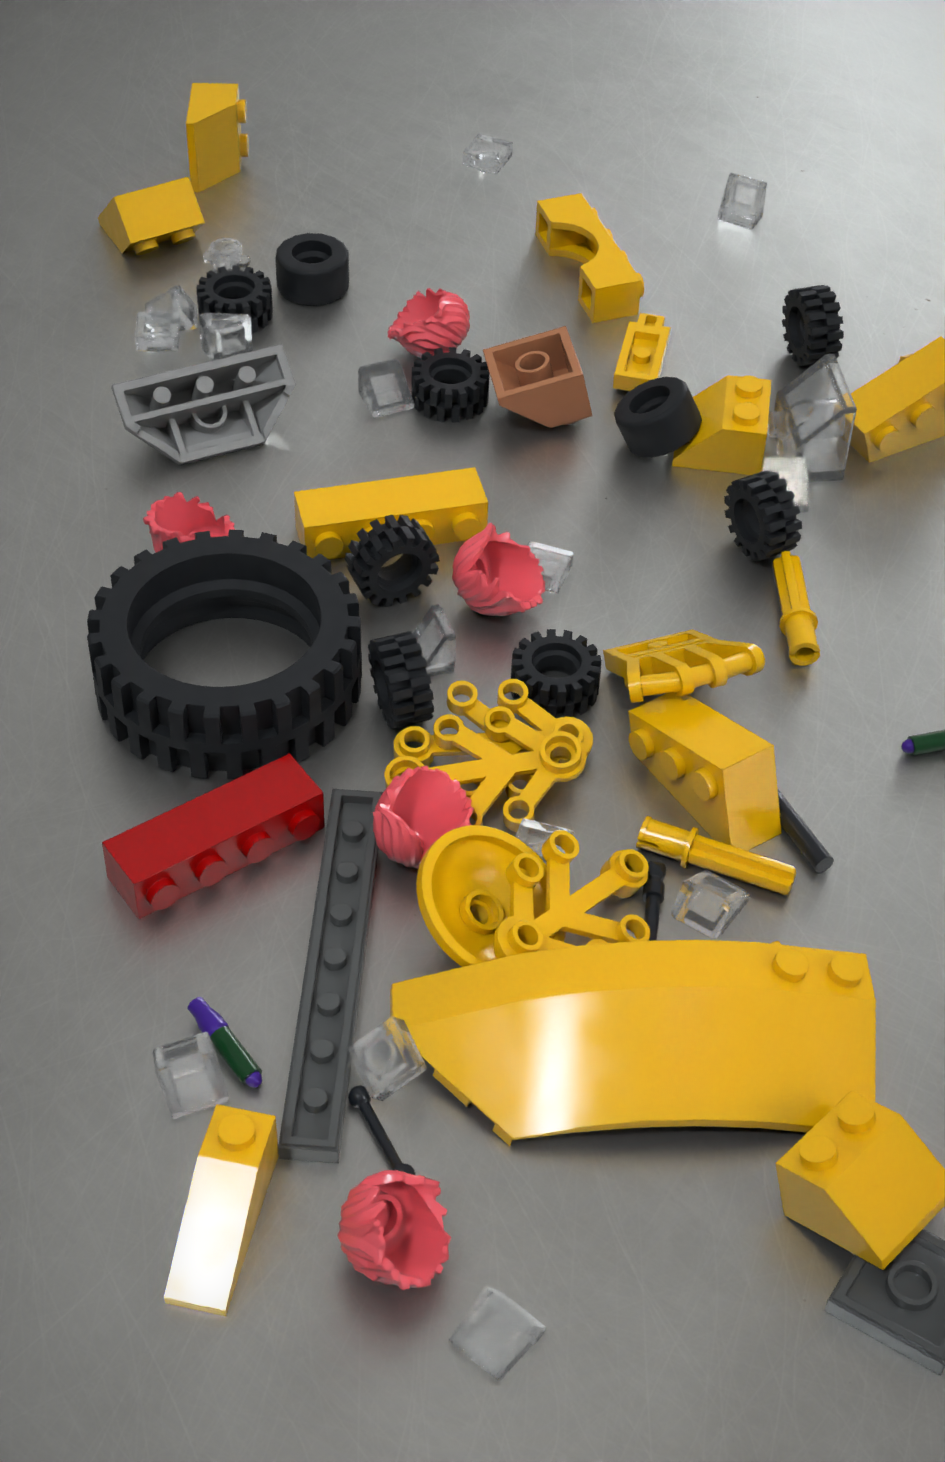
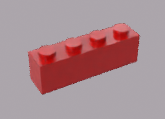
M289 753L103 841L102 847L107 878L136 917L141 919L157 910L170 907L177 900L206 886L215 885L224 877L252 863H259L271 854L299 840L308 839L317 831L325 828L324 793Z

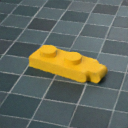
M640 313L638 322L629 321L614 372V389L630 392L638 385L660 377L671 327L664 326L665 316Z

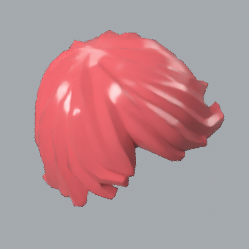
M427 288L426 296L417 291L412 299L407 300V305L403 308V312L398 313V318L389 327L387 333L389 339L398 341L410 354L421 359L422 354L426 352L434 355V349L442 348L443 353H448L449 347L457 349L461 345L470 329L468 306L457 294L446 292L441 288L436 293Z
M176 492L173 497L165 496L162 500L155 501L151 504V510L147 511V516L143 518V522L149 525V532L155 552L163 550L162 542L176 537L180 543L195 540V533L210 531V537L228 536L229 530H235V524L229 520L230 516L227 514L216 520L213 507H210L209 502L198 503L200 502L198 496L186 502L182 492Z
M488 523L483 531L465 541L459 548L452 566V580L458 588L457 595L465 600L471 610L488 616H505L517 612L524 613L525 610L543 603L541 595L545 592V581L541 572L544 570L542 566L538 565L539 558H535L529 546L519 545L510 539L508 531L497 534L495 525Z
M428 766L417 767L414 770L407 768L401 776L393 778L375 806V812H373V832L377 847L391 861L401 863L405 867L419 869L423 856L436 840L453 829L471 825L470 818L474 810L471 807L472 800L466 797V791L460 788V782L456 779L451 780L446 772L437 768L429 770Z
M384 1170L367 1176L360 1184L349 1191L347 1201L341 1206L340 1230L337 1236L341 1242V1250L347 1255L348 1261L352 1263L356 1271L366 1275L372 1281L381 1282L385 1285L395 1284L399 1286L401 1291L410 1289V1287L424 1288L431 1285V1279L434 1278V1275H440L443 1270L441 1264L449 1259L448 1245L451 1239L444 1231L442 1216L445 1217L447 1215V1209L435 1201L436 1197L441 1194L440 1182L422 1175H412L398 1170Z

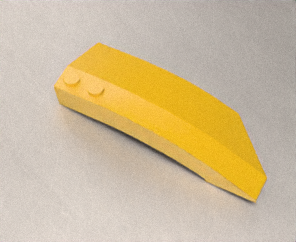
M632 941L580 945L520 953L392 983L390 988L391 1038L407 1053L414 1049L435 1069L432 1076L466 1107L473 1103L495 1124L492 1131L509 1146L512 1140L642 1127L710 1126L808 1132L851 1090L875 1102L876 999L867 957L863 953L744 941Z

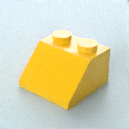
M192 83L186 119L190 182L194 193H199L240 173L242 157H248L249 155L248 133H241V123H246L247 104L246 99H239L238 84Z
M189 177L115 196L98 216L100 226L120 252L126 253L135 250L136 255L155 251L159 248L158 243L172 240L173 245L188 242L196 237L195 232L205 223Z
M727 375L695 395L693 399L700 412L702 422L693 438L674 451L672 466L753 475L761 472L768 430L772 380L759 379L749 375L742 377Z
M852 1090L775 1163L784 1215L882 1270L945 1207L944 1167L901 1114Z

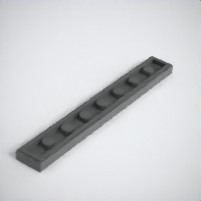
M332 789L279 1137V1159L339 1163L379 852L373 832V812H375V806L383 792Z

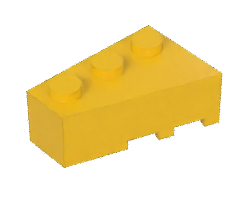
M942 336L833 404L838 434L869 463L945 436V339Z
M675 692L666 693L628 711L631 730L628 740L632 752L714 840L749 851L782 834L773 744L688 694L678 696Z

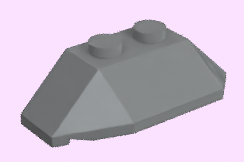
M280 344L113 384L111 389L125 430L179 466L264 445L296 383L283 346Z

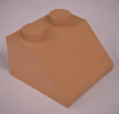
M566 326L483 349L499 406L549 428L573 424L578 420L593 416L584 375Z

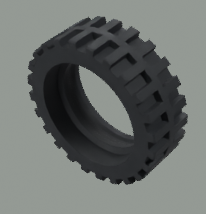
M229 530V535L222 537H210V531L195 533V540L180 543L177 537L162 542L163 550L151 554L147 549L134 556L135 566L129 570L120 566L110 575L112 589L100 587L94 597L96 610L91 609L87 619L89 632L87 640L98 710L102 719L109 721L110 733L115 739L121 742L129 738L131 753L144 760L149 754L157 757L158 768L174 772L176 767L180 765L191 768V777L207 778L209 771H227V779H235L243 776L242 770L262 767L289 753L297 762L308 758L310 745L316 742L325 747L335 738L334 723L346 726L352 717V703L359 702L362 678L359 602L356 594L350 593L349 580L342 572L332 575L331 561L322 554H318L314 558L307 556V546L294 540L286 546L277 543V535L264 532L261 533L260 538L244 537V530ZM225 618L253 619L277 625L297 635L310 647L297 662L274 676L249 684L226 687L200 686L181 682L161 674L143 661L158 643L171 634L197 623Z

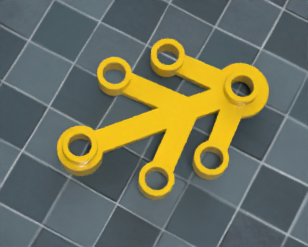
M507 679L499 685L497 695L498 706L509 708L514 714H518L545 736L557 731L573 734L584 745L587 756L590 754L593 745V734L587 724L574 717L555 718L528 698V688L521 680ZM463 680L452 683L447 690L448 709L453 714L465 716L485 732L484 718L490 708L477 699L478 692L476 687L472 683ZM513 692L519 694L521 698L510 700L504 695ZM463 694L467 695L470 700L459 702L454 697ZM495 720L491 725L496 728H504L508 723L504 720ZM409 726L401 730L394 739V759L400 756H412L428 767L433 762L434 756L469 755L459 748L453 750L440 748L434 741V735H431L427 730L419 726ZM477 733L510 754L529 752L511 739L496 742L488 738L486 733ZM442 734V735H444V736H454L455 734ZM419 742L423 745L418 748H411L406 743ZM555 756L551 759L556 763H566L569 761L564 756ZM534 773L515 776L505 788L507 796L509 798L519 796L523 789L516 788L512 783L516 780L529 782ZM483 781L475 782L474 784L479 787ZM476 789L466 791V797L470 798Z
M496 706L487 711L484 718L485 733L488 738L496 742L511 739L529 752L510 754L465 727L463 721L458 716L453 714L440 716L433 726L435 743L445 750L459 748L477 760L429 767V770L437 768L446 772L451 780H458L460 785L483 781L470 797L472 800L471 807L474 808L471 818L476 821L474 825L483 826V816L515 776L534 773L520 795L509 798L503 806V822L508 829L514 832L528 830L534 823L535 808L554 783L571 781L577 778L585 768L587 758L585 747L573 734L557 731L545 736L516 719L514 713L507 707ZM495 720H504L508 725L504 728H496L491 723ZM445 728H454L458 731L454 736H444L440 733ZM400 756L393 759L386 766L384 772L385 787L387 788L395 776H401L407 768L414 770L417 767L424 766V764L412 756ZM555 756H564L569 761L566 763H556L551 759ZM515 809H523L528 815L524 818L516 819L509 813Z
M557 830L553 832L544 842L541 849L542 855L546 860V912L534 919L533 888L544 875V867L541 861L530 853H521L507 867L506 878L511 885L510 917L505 918L498 925L494 933L493 950L497 959L520 953L576 946L550 938L560 930L592 938L586 945L649 940L650 928L646 921L637 915H626L617 922L586 913L611 895L619 898L632 897L646 883L649 867L646 858L640 852L633 849L616 851L601 867L600 876L570 895V863L579 853V843L567 831ZM556 845L560 846L565 851V853L559 851ZM520 868L525 869L529 873L530 877L524 875L521 872ZM626 929L633 932L636 938L630 936Z

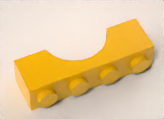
M582 193L538 200L535 235L549 256L566 257L583 263L580 266L578 301L592 323L638 315L640 297L644 295L643 278L639 272L636 273L629 263L626 252L620 250L613 239L610 229H606L602 224L596 209L589 205Z

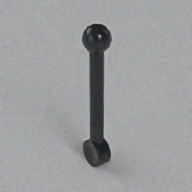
M362 1085L353 1087L348 1095L349 1103L354 1108L360 1109L392 1170L415 1175L413 1167L402 1163L375 1114L370 1104L372 1097L370 1090Z

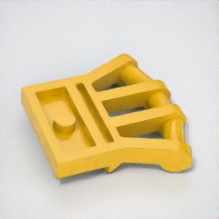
M693 629L603 650L606 669L624 678L625 687L629 689L631 703L643 702V696L675 692L678 696L693 693L695 687L707 684L711 688L724 686L729 678L739 674L750 676L762 671L765 666L764 653L757 645L718 640Z

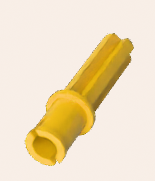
M790 551L781 552V557L775 558L772 564L782 612L779 627L781 633L787 638L790 661L799 666H806L816 662L820 657V648L817 644L815 633L818 619L816 613L810 609L800 557L791 555Z
M646 816L638 834L636 848L645 849L681 861L680 867L685 869L690 863L782 895L789 894L795 881L796 869L793 866L699 835V828L696 827L688 831Z

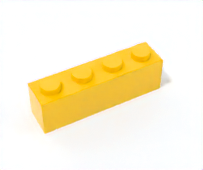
M475 467L294 492L295 525L301 544L307 546V556L311 558L318 554H322L328 560L345 558L346 553H351L348 548L351 540L360 541L356 533L362 528L367 532L372 530L370 522L376 519L380 525L385 524V516L393 515L396 521H398L400 515L408 516L410 521L414 518L424 529L433 545L468 540L483 531L488 523V500Z

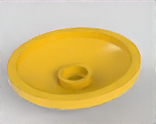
M468 825L445 833L426 851L417 873V899L424 922L437 944L461 967L497 959L493 950L494 933L498 925L505 918L510 917L511 885L506 878V869L518 854L530 853L536 856L544 867L542 879L533 888L534 919L546 912V864L518 838L488 826ZM520 868L521 872L524 875L530 877L529 873L525 869ZM560 930L550 938L564 942L566 932Z

